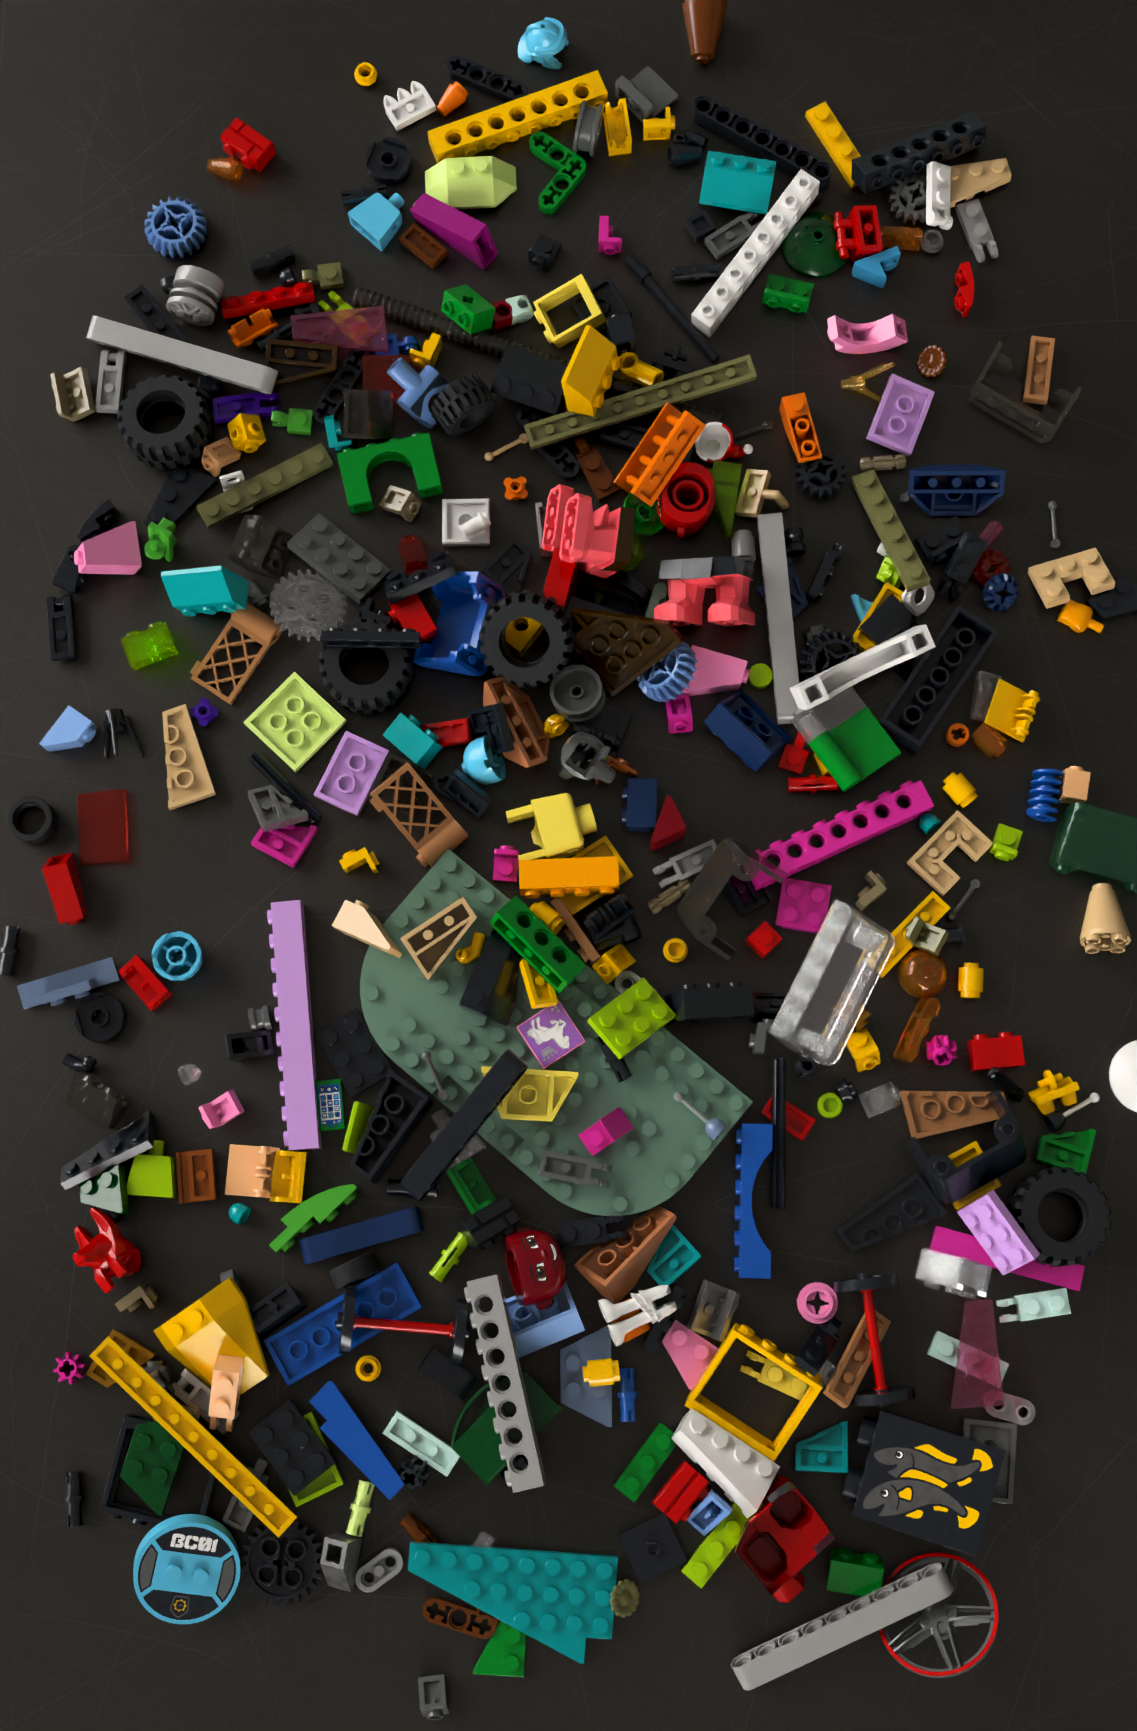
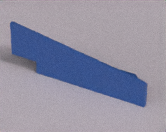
M332 1381L327 1382L309 1401L327 1420L320 1429L391 1500L404 1486L403 1481Z

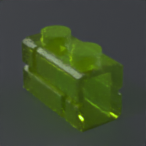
M162 622L152 623L148 626L149 629L141 632L139 630L130 631L126 634L125 638L121 639L128 662L133 670L179 654L172 632L166 622L163 624Z

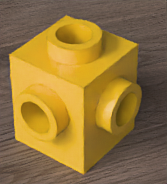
M240 413L227 424L234 450L252 453L257 451L258 447L266 441L259 415Z

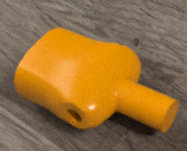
M1071 599L1068 603L1064 604L1057 621L1069 626L1077 633L1084 632L1087 627L1100 633L1104 627V624L1092 619V608Z

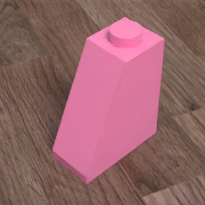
M130 521L82 542L74 553V562L78 565L79 574L135 575L142 566L136 521Z
M692 645L691 649L695 653V659L698 661L694 665L697 671L692 674L694 679L690 680L688 683L689 688L685 687L683 694L696 696L735 691L740 689L741 683H747L750 670L746 669L748 661Z

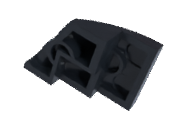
M891 594L858 630L873 644L878 645L918 626V624L905 606ZM915 657L890 668L906 682L910 676Z

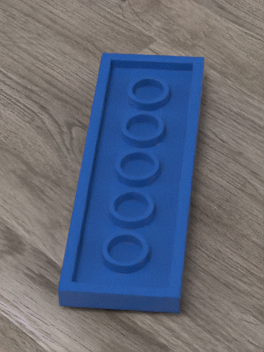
M398 1262L352 1288L356 1289L355 1314H357V1317L401 1320L423 1307ZM345 1293L264 1340L287 1386L342 1355L338 1353L340 1328H336L338 1312L342 1313ZM355 1327V1330L352 1332L350 1350L383 1331V1329Z

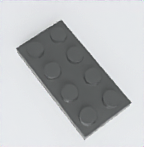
M320 513L287 542V548L358 604L363 602L391 572L387 566Z

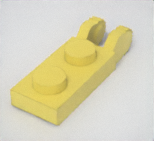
M749 1350L746 1354L749 1359L764 1364L761 1372L758 1373L752 1368L743 1365L740 1368L741 1372L757 1378V1381L798 1400L802 1399L810 1386L769 1358H764Z

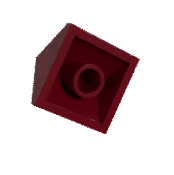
M666 796L649 846V851L655 852L685 837L687 827L670 796Z

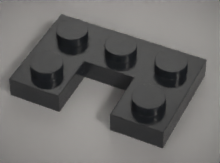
M448 550L432 554L429 557L430 559L426 560L428 569L414 571L410 577L407 576L405 570L400 573L396 571L389 574L383 582L390 605L456 575Z

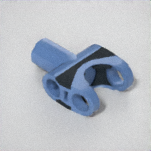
M400 357L387 371L405 390L397 400V403L410 417L423 426L432 429L436 421L429 411V400L433 395L438 396L449 383L433 367L426 365L418 374Z

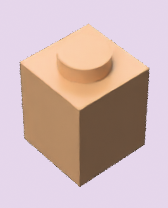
M1070 766L1063 771L1064 775L1060 776L1063 784L1059 785L1058 789L1061 790V794L1057 795V799L1063 803L1081 806L1087 801L1091 772L1084 771L1082 767Z

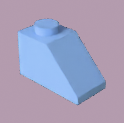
M68 705L39 744L48 752L82 747L86 742L88 743L93 739L97 726Z

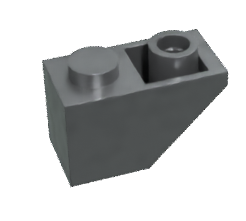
M341 1532L325 1537L320 1565L328 1586L353 1592L362 1538Z

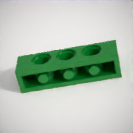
M517 896L500 908L489 922L559 994L586 967L581 958L574 954L564 944L563 940L556 936L546 926L545 922L539 919L529 909L528 905Z

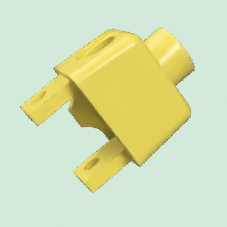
M568 793L531 800V805L506 811L508 823L533 816L535 819V826L531 836L533 843L542 849L518 855L519 860L560 859L578 854L584 850L583 835L597 831L590 803L575 807L572 796Z

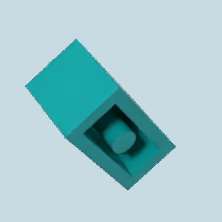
M400 713L384 732L383 736L415 764L425 769L443 747L437 742L439 737L429 729L424 731L420 728L422 723L412 714L407 717Z

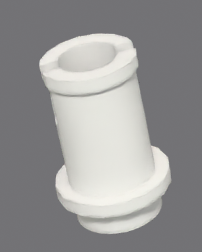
M483 512L482 514L477 513L475 518L459 527L465 538L468 539L483 529L488 530L491 522L485 512Z

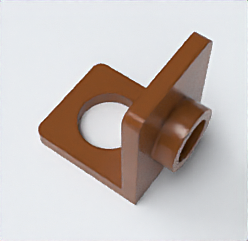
M609 755L606 760L609 766L630 778H637L638 772L630 768L631 764L621 758L616 760ZM595 779V784L599 785L601 781Z

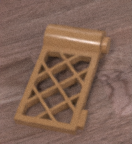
M248 602L246 609H238L235 613H230L231 619L203 661L199 662L197 660L190 671L193 674L191 677L193 681L232 705L270 646L279 639L284 629L283 624ZM233 627L240 631L242 641L229 643L228 634ZM257 642L262 645L258 654L248 655L246 644ZM243 645L245 657L232 660L230 647ZM226 649L228 661L216 663L214 656L216 652ZM246 661V672L235 676L233 664ZM229 665L232 677L219 679L217 667ZM213 668L214 681L204 682L199 679L204 670ZM233 681L234 690L227 697L222 694L220 683Z
M408 762L370 793L373 797L369 800L378 812L383 810L418 852L416 859L424 868L428 865L432 868L448 849L453 851L469 837ZM408 770L413 777L412 787L399 786L400 776ZM395 781V786H390ZM416 782L421 786V788H416ZM385 788L394 789L393 803L383 802L378 794ZM398 790H411L410 805L397 804ZM416 791L426 792L428 795L427 806L414 805ZM432 801L435 803L437 807L431 806ZM387 806H393L392 812ZM397 807L410 808L408 822L399 821L396 818ZM414 808L427 809L425 823L413 822ZM431 810H440L446 818L439 824H431ZM403 825H408V831L404 828ZM412 825L425 826L424 836L418 842L411 836Z

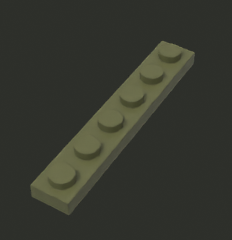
M320 443L197 505V511L207 528L210 529L332 467L333 462L323 444Z
M874 469L852 476L851 483L906 591L910 592L929 585L930 577Z

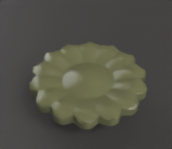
M625 1579L624 1581L620 1580L618 1585L613 1587V1591L610 1594L612 1611L617 1616H631L640 1603L638 1586L635 1585L634 1581Z

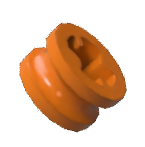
M961 723L951 725L946 732L947 742L954 747L964 745L969 738L968 728ZM960 730L962 732L960 736H963V738L955 740L953 738L954 734H951V732Z

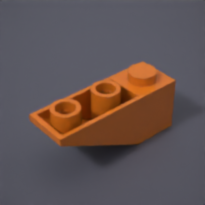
M805 392L782 397L779 411L785 432L798 462L803 463L821 459L822 453Z

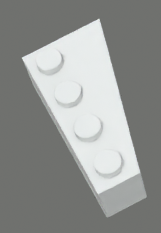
M691 1408L682 1418L671 1439L694 1463H698L706 1471L705 1475L712 1482L715 1481L725 1491L726 1497L731 1502L734 1501L748 1519L758 1511L780 1466Z

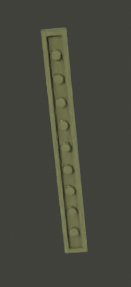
M749 354L603 401L602 407L597 409L594 417L567 411L526 424L524 428L531 450L660 410L666 402L673 406L756 380L757 375Z

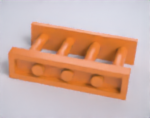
M666 402L614 480V483L652 507L706 425L689 412L684 411L681 413Z

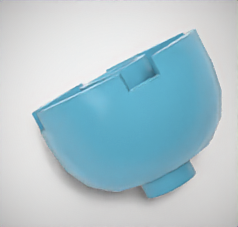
M488 735L479 737L467 745L463 755L464 762L461 763L462 770L466 776H470L472 780L483 785L504 780L506 768L502 755L498 757L497 754H492Z
M182 931L167 933L155 942L152 949L153 966L166 979L184 981L192 978L199 971L203 961V952L199 943L191 935Z

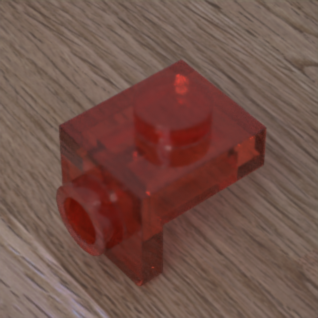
M414 535L402 537L401 542H398L397 545L406 574L428 568L420 537H415Z

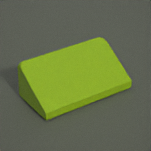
M357 1101L354 1102L342 1147L343 1151L355 1154L360 1139L367 1128L369 1117L375 1107Z

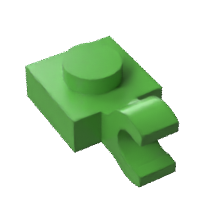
M290 408L289 415L280 411H272V426L287 427L288 434L311 436L313 410Z

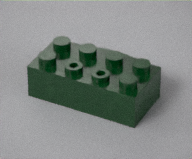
M522 1370L537 1435L562 1409V1406L527 1370ZM505 1375L498 1377L497 1382L505 1381L507 1387L504 1389H508L511 1384L510 1379ZM489 1382L480 1388L467 1402L456 1422L451 1441V1448L486 1485L507 1466L506 1460L501 1459L499 1444H502L500 1433L496 1434L493 1418L496 1417L495 1408L490 1407L487 1400L478 1409L469 1426H465L463 1420L472 1404L490 1388ZM510 1401L504 1403V1412L507 1415H515V1404ZM517 1428L510 1429L509 1436L511 1440L515 1442L521 1441L522 1432Z

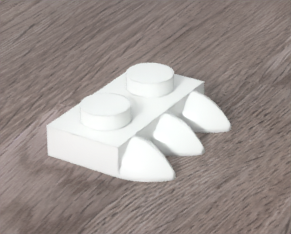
M416 81L411 82L412 94L405 89L398 88V102L391 96H384L383 103L386 115L396 131L436 111V105L425 87Z

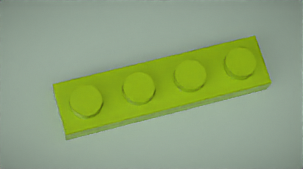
M762 1501L758 1511L747 1519L741 1512L742 1509L733 1502L731 1513L711 1530L682 1567L681 1572L702 1589L737 1544L747 1520H750L766 1504Z

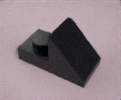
M270 1030L224 1035L227 1059L230 1061L240 1062L248 1058L274 1055Z

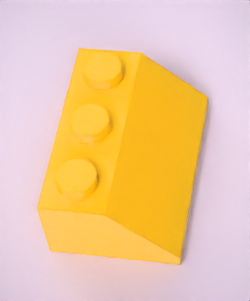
M589 325L585 326L562 377L561 384L567 410L594 417L597 409L602 407L604 393L611 386L614 371H617L619 368L620 357L617 355L616 346Z

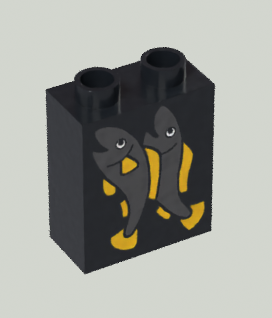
M881 1408L877 1419L864 1415L855 1446L869 1450L863 1471L849 1467L841 1498L854 1502L852 1515L978 1557L1005 1450Z

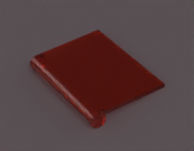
M126 789L77 794L80 865L115 861L128 862Z

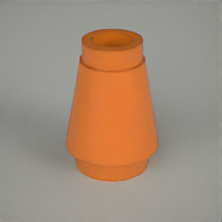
M456 81L453 84H449L436 106L437 111L446 117L466 101L468 92Z

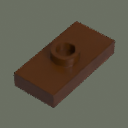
M414 222L398 238L399 243L433 270L449 254L448 249Z

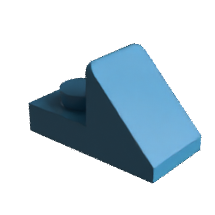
M898 246L855 261L852 269L853 277L879 288H884L887 279L884 271H890L898 264L901 255Z

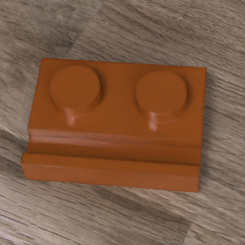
M214 1149L175 1153L179 1203L217 1200Z

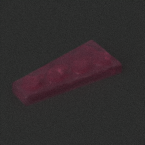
M384 306L291 316L292 337L294 341L389 353Z
M992 1299L965 1301L950 1408L1004 1405Z

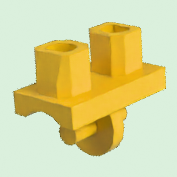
M1050 1070L1043 1071L1044 1079L1037 1081L1039 1088L1027 1092L1029 1099L1036 1104L1042 1114L1046 1115L1054 1112L1055 1107L1052 1100L1060 1097L1061 1104L1064 1106L1077 1103L1076 1091L1080 1090L1078 1083L1073 1082L1069 1076L1063 1078L1061 1073L1053 1075Z

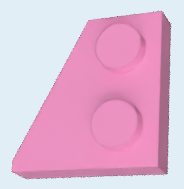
M676 1319L662 1339L663 1345L687 1387L693 1390L718 1348L694 1331L687 1329L685 1325Z

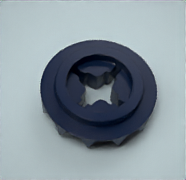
M999 573L987 581L983 590V599L990 609L997 612L1002 610L1008 611L1011 605H1016V597L1020 596L1018 593L1020 585L1016 582L1015 577L1006 573ZM1003 588L1008 592V594L1002 595V597L995 593V591H1002Z

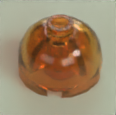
M918 949L910 952L902 959L898 967L897 978L901 988L912 995V997L927 999L937 995L944 988L948 979V968L945 960L940 955L937 956Z

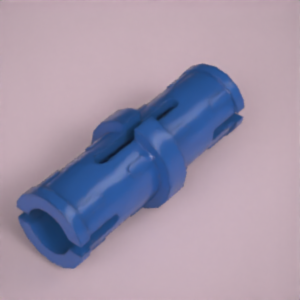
M619 1368L620 1392H617V1396L620 1398V1422L637 1421L635 1397H638V1392H635V1368Z

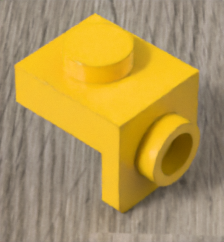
M365 847L358 851L355 849L348 851L342 856L343 859L339 860L346 874L367 862L373 873H378L376 866L379 865V862L374 852L368 853Z
M867 1028L844 1037V1043L855 1061L858 1072L871 1070L881 1063L879 1049Z

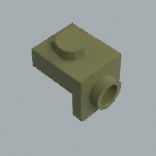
M915 916L906 928L905 938L912 946L938 956L949 934L946 930L925 923L920 917Z

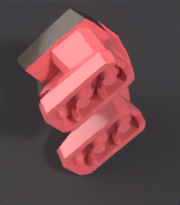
M559 484L551 489L547 498L542 548L552 553L554 547L560 548L559 557L561 561L568 563L579 562V569L585 573L607 578L623 569L630 561L635 508L620 507L616 509L606 504L593 512L592 497L580 493L575 494L574 488Z

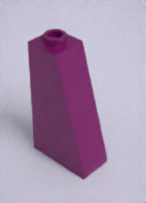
M423 193L410 209L417 225L479 268L486 270L499 254L486 224L432 196Z

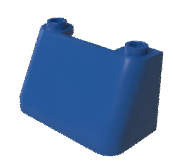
M479 571L456 572V575L432 586L434 596L442 602L436 623L439 636L432 639L431 644L421 643V649H415L412 662L426 668L470 676H483L487 672L488 666L484 662L485 654L480 652L479 646L482 644V640H479V632L482 630V622L488 612L503 597L505 598L506 594L501 585Z

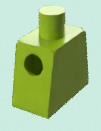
M154 1140L153 1148L148 1149V1155L138 1154L134 1157L126 1185L127 1195L178 1198L175 1157L163 1156L165 1141Z

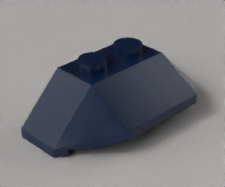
M927 465L909 470L908 495L929 516H977L1004 494L1006 470L982 465Z

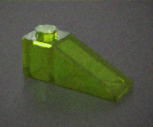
M714 460L713 468H708L714 480L716 496L714 507L725 539H730L742 464Z

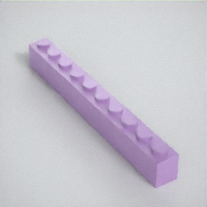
M301 900L272 902L271 910H267L269 925L272 924L273 934H269L270 948L274 949L275 958H271L272 973H276V983H273L274 998L278 997V1007L274 1008L275 1021L279 1022L280 1032H276L277 1046H281L282 1056L278 1057L279 1071H283L284 1081H280V1094L285 1096V1106H282V1119L287 1121V1131L283 1133L284 1145L288 1146L289 1151L322 1149L316 1090L317 1075L304 904Z

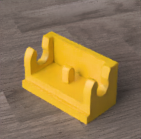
M626 98L619 99L618 106L614 108L611 107L610 102H607L605 104V112L603 113V121L609 156L630 154L632 151V137Z
M274 1150L269 1201L302 1203L307 1152Z

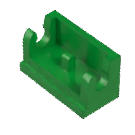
M467 1158L446 1171L471 1214L496 1201L472 1158Z

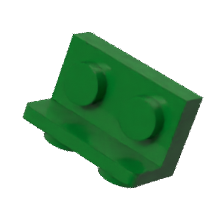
M769 274L762 303L773 308H787L795 313H807L814 284Z

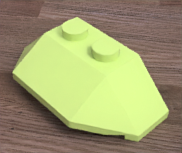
M493 156L445 158L425 171L426 194L457 210L495 208L517 190L516 167Z

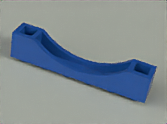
M742 1123L740 1129H736V1144H740V1154L735 1156V1169L740 1170V1180H735V1195H739V1205H735L734 1218L735 1221H739V1231L734 1232V1246L739 1247L738 1257H734V1272H738L739 1278L771 1279V1252L763 1243L756 1229L751 1200L757 1172L764 1159L772 1151L773 1124Z

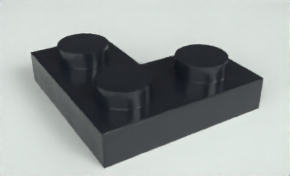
M502 702L467 710L472 733L476 734L487 731L493 755L515 750L513 737L507 722V714Z

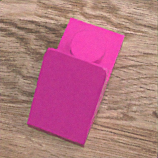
M619 1107L599 1119L594 1125L580 1133L578 1137L593 1157L634 1127Z

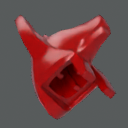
M93 1207L90 1209V1213L98 1225L100 1233L92 1239L82 1226H77L74 1232L80 1250L73 1254V1259L78 1267L87 1266L94 1268V1279L104 1293L107 1294L115 1287L110 1279L111 1277L117 1276L121 1278L123 1276H130L140 1270L141 1256L139 1250L121 1235L115 1222L102 1210Z

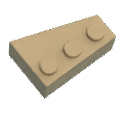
M462 897L400 938L427 980L433 975L477 917L464 897Z

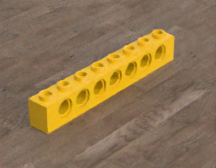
M598 70L429 130L427 131L429 145L437 164L445 158L473 157L478 152L487 149L492 150L500 144L514 142L520 137L533 134L550 126H558L570 119H578L583 100H586L588 105L599 107L600 104H604L605 107V104L608 102V92Z

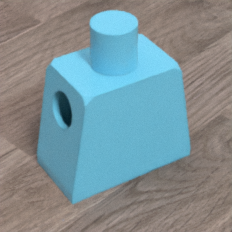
M375 193L348 212L350 224L382 252L403 223L399 209L405 204V201L398 193L392 195L388 200L380 193Z

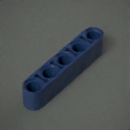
M415 1206L300 1239L299 1244L304 1263L307 1265L425 1230L419 1207Z

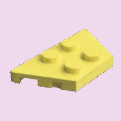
M481 1066L483 1075L485 1076L492 1067ZM527 1069L497 1107L501 1119L553 1122L576 1082L579 1072Z

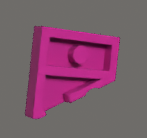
M295 824L263 832L260 828L253 838L251 845L294 868L315 836L318 828L315 825L298 827Z

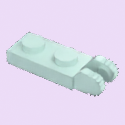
M1066 1288L1014 1295V1298L996 1300L998 1307L1016 1304L1017 1314H1004L1000 1316V1323L1017 1320L1022 1322L1071 1314Z

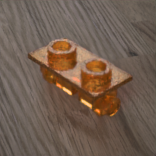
M880 225L883 248L898 246L902 250L920 251V239L922 240L923 230L919 229V227L907 228Z

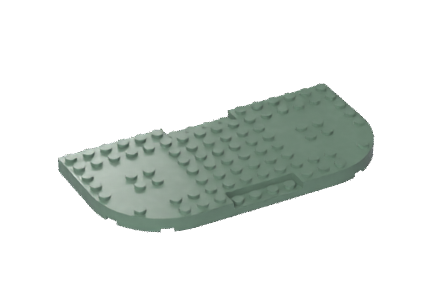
M448 849L382 925L402 953L401 957H395L371 945L365 955L360 978V998L366 1023L375 1041L393 1062L454 1114L484 1078L481 1066L492 1067L508 1049L528 1065L527 1069L579 1072L576 1082L553 1122L501 1119L496 1108L477 1133L559 1202L578 1211L599 1216L631 1215L646 1211L666 1201L690 1180L753 1101L664 1027L660 1028L623 1057L633 1076L619 1083L609 1063L606 1064L604 1060L606 1057L595 1039L599 1035L587 1021L592 1015L621 994L612 985L606 984L587 965L581 974L560 994L555 990L557 1000H559L586 1042L546 1069L542 1068L516 1028L544 1009H532L520 967L517 1002L507 1027L461 1008L459 1005L479 958L469 964H462L456 959V952L458 949H464L472 944L474 932L486 935L485 947L493 930L489 922L495 913L508 903L510 899ZM464 897L477 918L429 980H427L400 938L458 899ZM424 1051L431 1053V1061L442 1087L449 1094L446 1100H440L438 1097L439 1090L427 1062L422 1059ZM676 1092H682L684 1098L709 1120L720 1119L727 1125L726 1129L715 1141L706 1133V1123L682 1102L675 1101L674 1094ZM620 1107L634 1128L592 1157L578 1135L598 1122L599 1119ZM543 1150L586 1158L596 1163L613 1166L612 1172H602L592 1168L590 1178L604 1179L610 1182L609 1188L539 1176Z

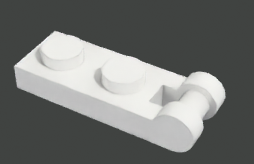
M934 161L927 164L926 223L934 227L939 225L941 229L949 230L953 224V218L950 216L951 166Z

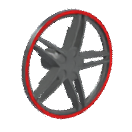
M928 1553L911 1558L901 1564L891 1573L883 1586L902 1578L906 1573L919 1566L931 1563H945L944 1570L946 1574L949 1566L954 1565L950 1577L954 1587L953 1593L947 1598L916 1612L919 1617L892 1641L887 1627L879 1629V1633L889 1653L906 1669L925 1677L948 1678L960 1675L974 1668L989 1653L999 1629V1606L991 1584L973 1564L951 1554ZM960 1568L970 1573L981 1584L987 1594L990 1607L953 1604ZM959 1612H991V1615L959 1617ZM979 1623H990V1629L982 1647L973 1657L963 1663L955 1635L956 1628L959 1626L979 1625ZM920 1625L922 1630L918 1631L913 1636L905 1640L898 1647L894 1646L902 1638L908 1636L913 1630H915ZM933 1635L948 1668L931 1669L922 1667L911 1662L901 1653L910 1647H915ZM950 1638L957 1666H952L942 1640Z

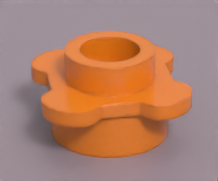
M523 476L517 479L507 477L504 480L503 484L506 486L505 498L507 500L525 499L528 496V492L525 490L526 478Z

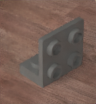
M649 66L644 68L632 80L628 81L622 75L615 82V97L617 99L626 98L627 108L642 123L643 119L659 116L665 110V107H669L678 99V94Z

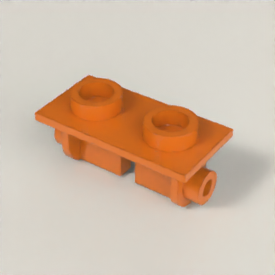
M262 308L250 315L249 318L253 323L250 326L246 319L230 326L231 329L228 330V333L233 339L232 342L238 348L249 346L254 342L253 339L260 335L266 336L273 332L275 327L279 326L271 318L273 315L269 308L266 310Z

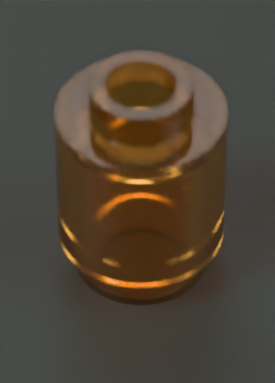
M985 723L971 735L975 740L974 743L990 758L994 755L998 758L1008 748L1004 745L1007 740L995 728Z

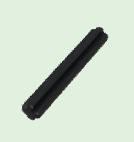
M255 751L250 755V762L282 795L290 798L293 801V805L302 811L304 809L307 811L308 821L311 825H315L322 818L316 809L259 751Z

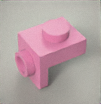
M234 1089L199 1107L202 1119L209 1129L222 1126L245 1112Z

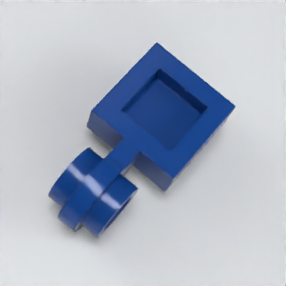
M397 334L374 337L378 363L399 359L400 350L409 355L410 349L418 351L420 348L419 341L415 336H406L401 342H398Z

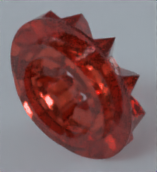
M993 549L984 551L974 569V575L978 582L985 586L987 581L996 573L1009 574L1011 570L1008 563L1009 558H1006L1001 551ZM990 563L992 565L999 564L998 568L996 569V573L992 572L986 574L988 569L991 567Z

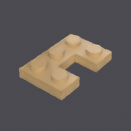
M1096 547L1028 568V575L1046 609L1069 602L1070 595L1063 583L1082 578L1091 595L1111 590L1115 587V581Z
M957 810L913 855L907 864L943 897L960 879L943 862L955 847L958 846L976 862L994 843Z

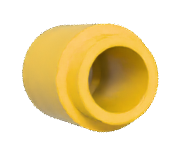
M953 772L943 780L946 784L943 786V790L957 806L960 804L962 808H965L978 797L975 793L976 789L961 772L958 775Z
M544 901L535 902L529 908L539 919L545 922L546 926L555 935L564 926L565 921L561 918L562 915Z
M964 963V967H959L958 991H960V998H980V994L983 992L984 968H979V963Z
M611 1358L588 1360L587 1366H582L584 1382H589L590 1387L614 1385V1382L620 1381L618 1360L612 1361Z

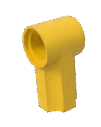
M625 352L619 356V369L625 382H636L644 387L662 382L664 372L639 360L635 353Z

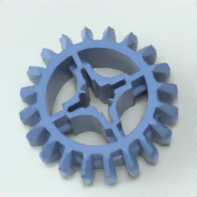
M179 195L176 200L169 196L167 202L160 199V205H153L152 207L154 212H147L148 219L144 223L146 226L145 234L148 237L149 244L153 246L156 252L160 251L164 257L170 254V257L174 259L176 254H179L183 259L186 252L192 256V249L199 250V243H204V235H207V221L204 218L203 211L198 208L195 202L191 204L188 198L182 201ZM172 223H174L175 226L178 227L180 232H178V230L174 228Z
M682 642L637 678L639 681L638 687L641 688L647 697L655 701H665L668 703L670 699L676 700L677 694L683 695L685 687L689 688L688 683L694 679L692 674L697 671L694 665L698 662L695 659V653L688 644Z

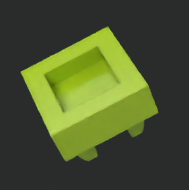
M885 556L876 578L899 588L902 581L890 557Z

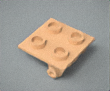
M230 1144L225 1195L270 1198L274 1150L280 1151V1148Z

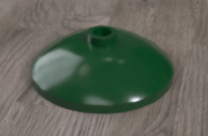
M822 212L805 213L781 243L783 257L794 271L803 276L820 278L835 273L844 265L847 259H840L839 251L836 249V242L838 240L837 233L833 229V222L835 221L833 216ZM819 235L821 238L817 239L814 236Z

